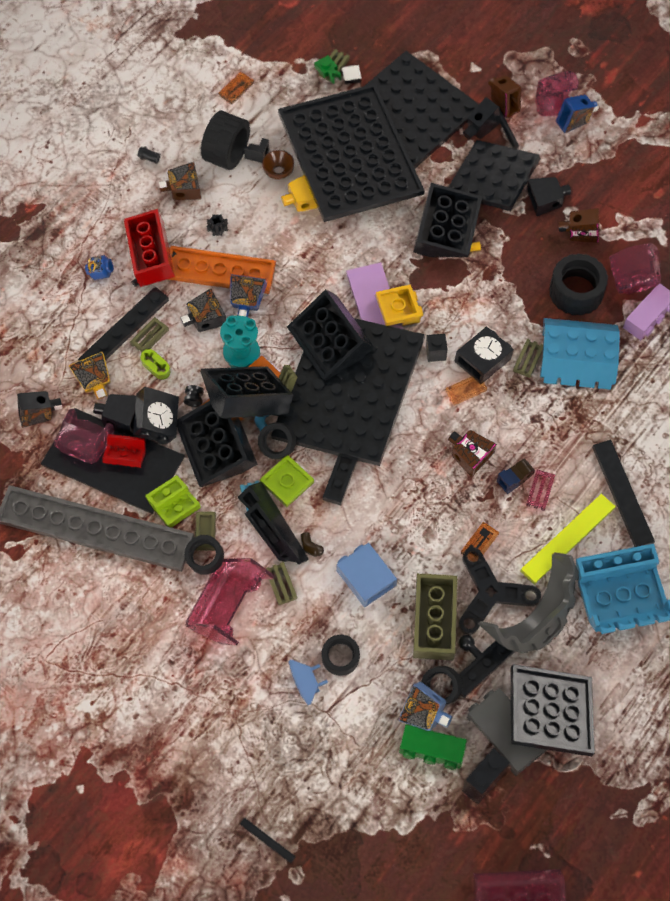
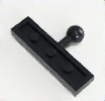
M463 635L459 639V647L464 651H469L476 659L459 673L462 680L460 695L465 699L516 651L503 647L495 640L485 651L481 652L475 646L472 636Z

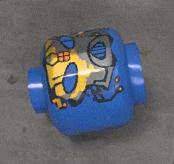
M105 255L90 257L85 265L87 275H90L93 280L109 278L114 270L112 260L108 259Z

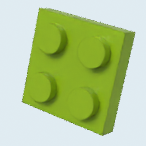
M287 455L260 479V482L282 504L288 507L314 483V479Z

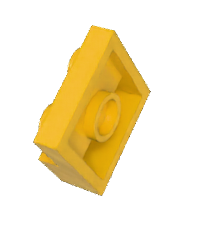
M411 284L375 293L386 326L402 323V326L420 323L421 317H423V310L421 306H418L417 293L412 290Z

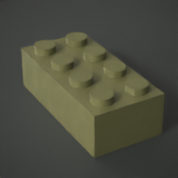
M417 573L413 658L454 661L457 608L456 575Z

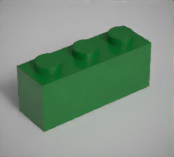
M406 724L399 753L403 754V757L414 760L416 757L423 759V762L435 765V763L443 764L447 769L456 770V768H461L467 739L428 731Z

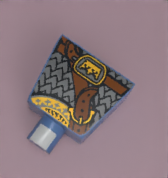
M418 682L411 689L399 721L431 731L438 723L447 728L451 723L452 716L443 712L446 700L422 682Z

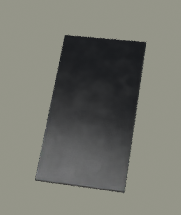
M74 408L42 460L41 465L153 514L154 509L147 501L145 495L173 478L185 455L151 440H145L146 454L141 468L103 463V455L107 447V435H129L103 426L102 419ZM132 433V435L130 436V437H139V438H140V436L133 435V433Z

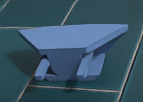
M289 660L292 677L298 691L307 705H311L315 693L320 692L318 687L328 683L327 680L317 683L312 672L321 666L318 664L310 668V666Z

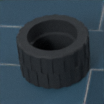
M222 110L215 113L203 134L200 149L202 159L227 170L234 169L242 159L244 147L249 142V121Z
M571 254L562 258L553 270L549 287V295L553 304L559 310L571 315H584L596 310L603 300L608 284L606 268L596 258L587 254ZM573 276L582 277L593 285L594 290L586 293H577L568 289L564 285L563 280Z

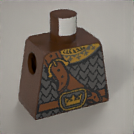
M194 162L169 169L167 171L169 180L159 182L160 191H171L173 200L201 199Z

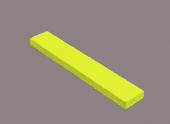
M600 494L523 566L520 572L535 585L551 570L552 555L555 552L568 554L616 506L604 495Z

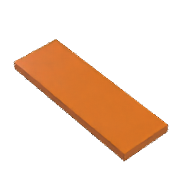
M170 245L175 277L167 280L231 289L230 277L232 274L265 279L267 286L264 294H270L276 260Z

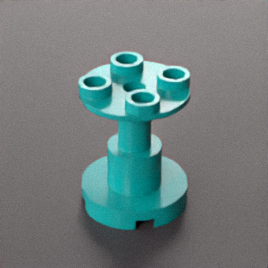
M246 316L227 317L220 329V336L223 343H225L223 347L224 359L231 368L248 367L260 357V347L256 341L258 337L256 322Z

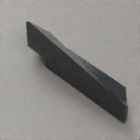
M259 482L248 486L238 496V499L249 509L245 513L246 517L279 561L297 562V564L308 561V556L263 483Z

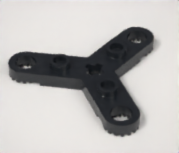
M469 547L464 551L462 560L478 593L460 618L459 629L461 632L467 635L474 634L480 627L478 623L485 620L496 603L519 606H535L539 603L541 592L536 586L497 582L480 549ZM475 553L478 556V560L471 562L467 555ZM489 588H493V591L496 593L493 594V597H490L489 593H486L485 591H488ZM526 592H534L536 599L529 601L526 598ZM466 619H471L475 626L472 629L464 627L463 622Z

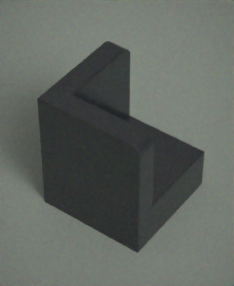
M262 138L260 145L250 143L249 146H245L244 158L262 163L264 157L270 151L269 139Z

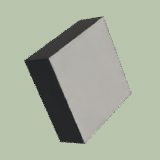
M359 65L342 67L344 84L361 82Z

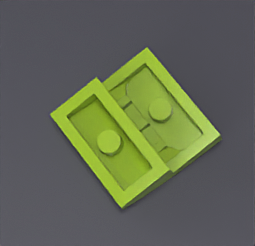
M177 475L145 495L157 515L170 528L201 508L200 503L189 492L187 485Z

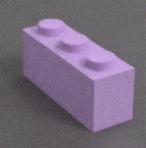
M659 283L626 318L623 328L640 341L645 335L648 337L653 332L655 324L659 325L663 321L665 313L667 311L670 313V290Z

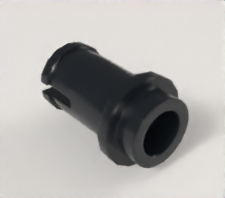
M146 146L140 147L137 156L141 160L146 159L155 164L159 163L160 153L151 151Z

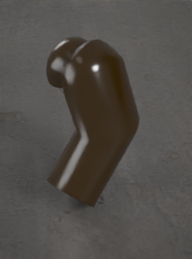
M309 532L302 533L301 541L305 553L314 557L322 556L324 548L311 541Z

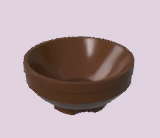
M271 151L263 159V170L270 178L284 179L293 172L294 159L286 151ZM276 167H281L284 169V171L281 173L274 172V169Z

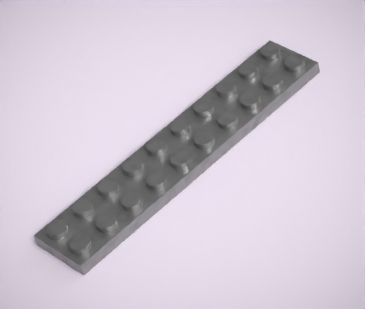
M9 485L0 506V524L182 572L186 562L184 557L185 548L188 542L194 538V534L11 485Z

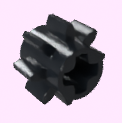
M212 214V217L207 219V232L211 231L213 236H222L224 231H228V220L223 219L222 214Z

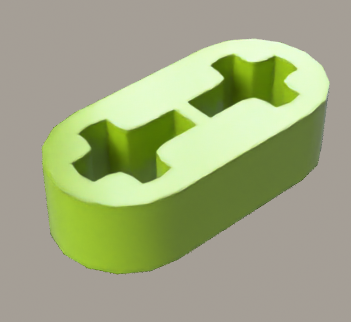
M152 349L144 350L141 353L140 357L143 366L156 378L163 380L169 377L171 373L169 364ZM146 357H149V358L152 357L153 362H152L151 360H149V359L146 360ZM157 366H159L161 369L165 368V372H159Z

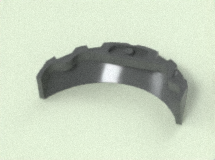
M557 552L552 555V567L546 591L535 610L525 620L508 628H499L496 624L480 621L478 624L503 647L512 651L528 653V651L539 650L547 646L565 627L570 608L573 609L576 601L574 590L575 580H578V569L573 557Z

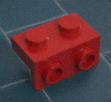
M108 434L103 463L141 468L146 454L145 438Z

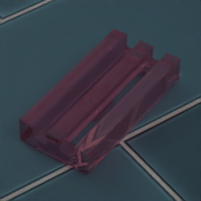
M536 470L526 506L530 507L531 505L534 506L533 508H541L542 511H545L555 474ZM541 475L543 477L536 501H532L538 477ZM546 477H548L550 481L542 504L539 501Z

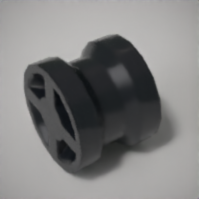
M197 385L186 386L184 404L191 407L201 406L203 402L201 396L204 394V389Z

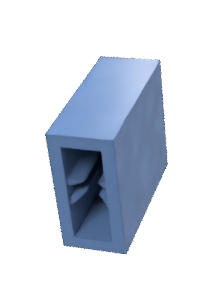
M370 543L358 546L354 553L349 556H343L336 564L338 574L364 608L397 586V578Z

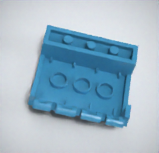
M544 318L543 357L540 368V378H544L543 383L557 384V379L561 378L560 385L576 386V380H579V387L594 388L595 382H598V389L611 390L612 385L616 384L619 366L620 331L618 325Z
M654 543L576 558L578 586L588 621L595 632L600 631L601 634L616 632V628L619 631L635 628V624L641 627L655 624V620L659 623L670 621V600L666 599L658 574L657 566L660 561Z

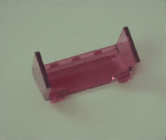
M252 558L224 559L221 567L212 573L186 620V627L219 644L238 645L239 642L233 638V628L229 625L246 593L258 590L262 579H273L275 575Z

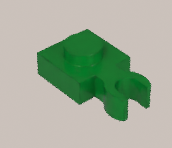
M329 55L314 62V67L323 78L329 76L330 82L335 84L334 77H338L341 80V73L337 71L338 66Z

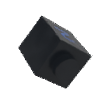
M445 333L427 335L426 352L428 362L446 361L448 348Z

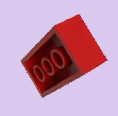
M155 209L125 218L124 224L133 271L140 287L175 277L165 225L159 210Z

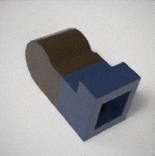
M522 459L508 470L500 472L496 482L509 494L535 473V469L526 459Z

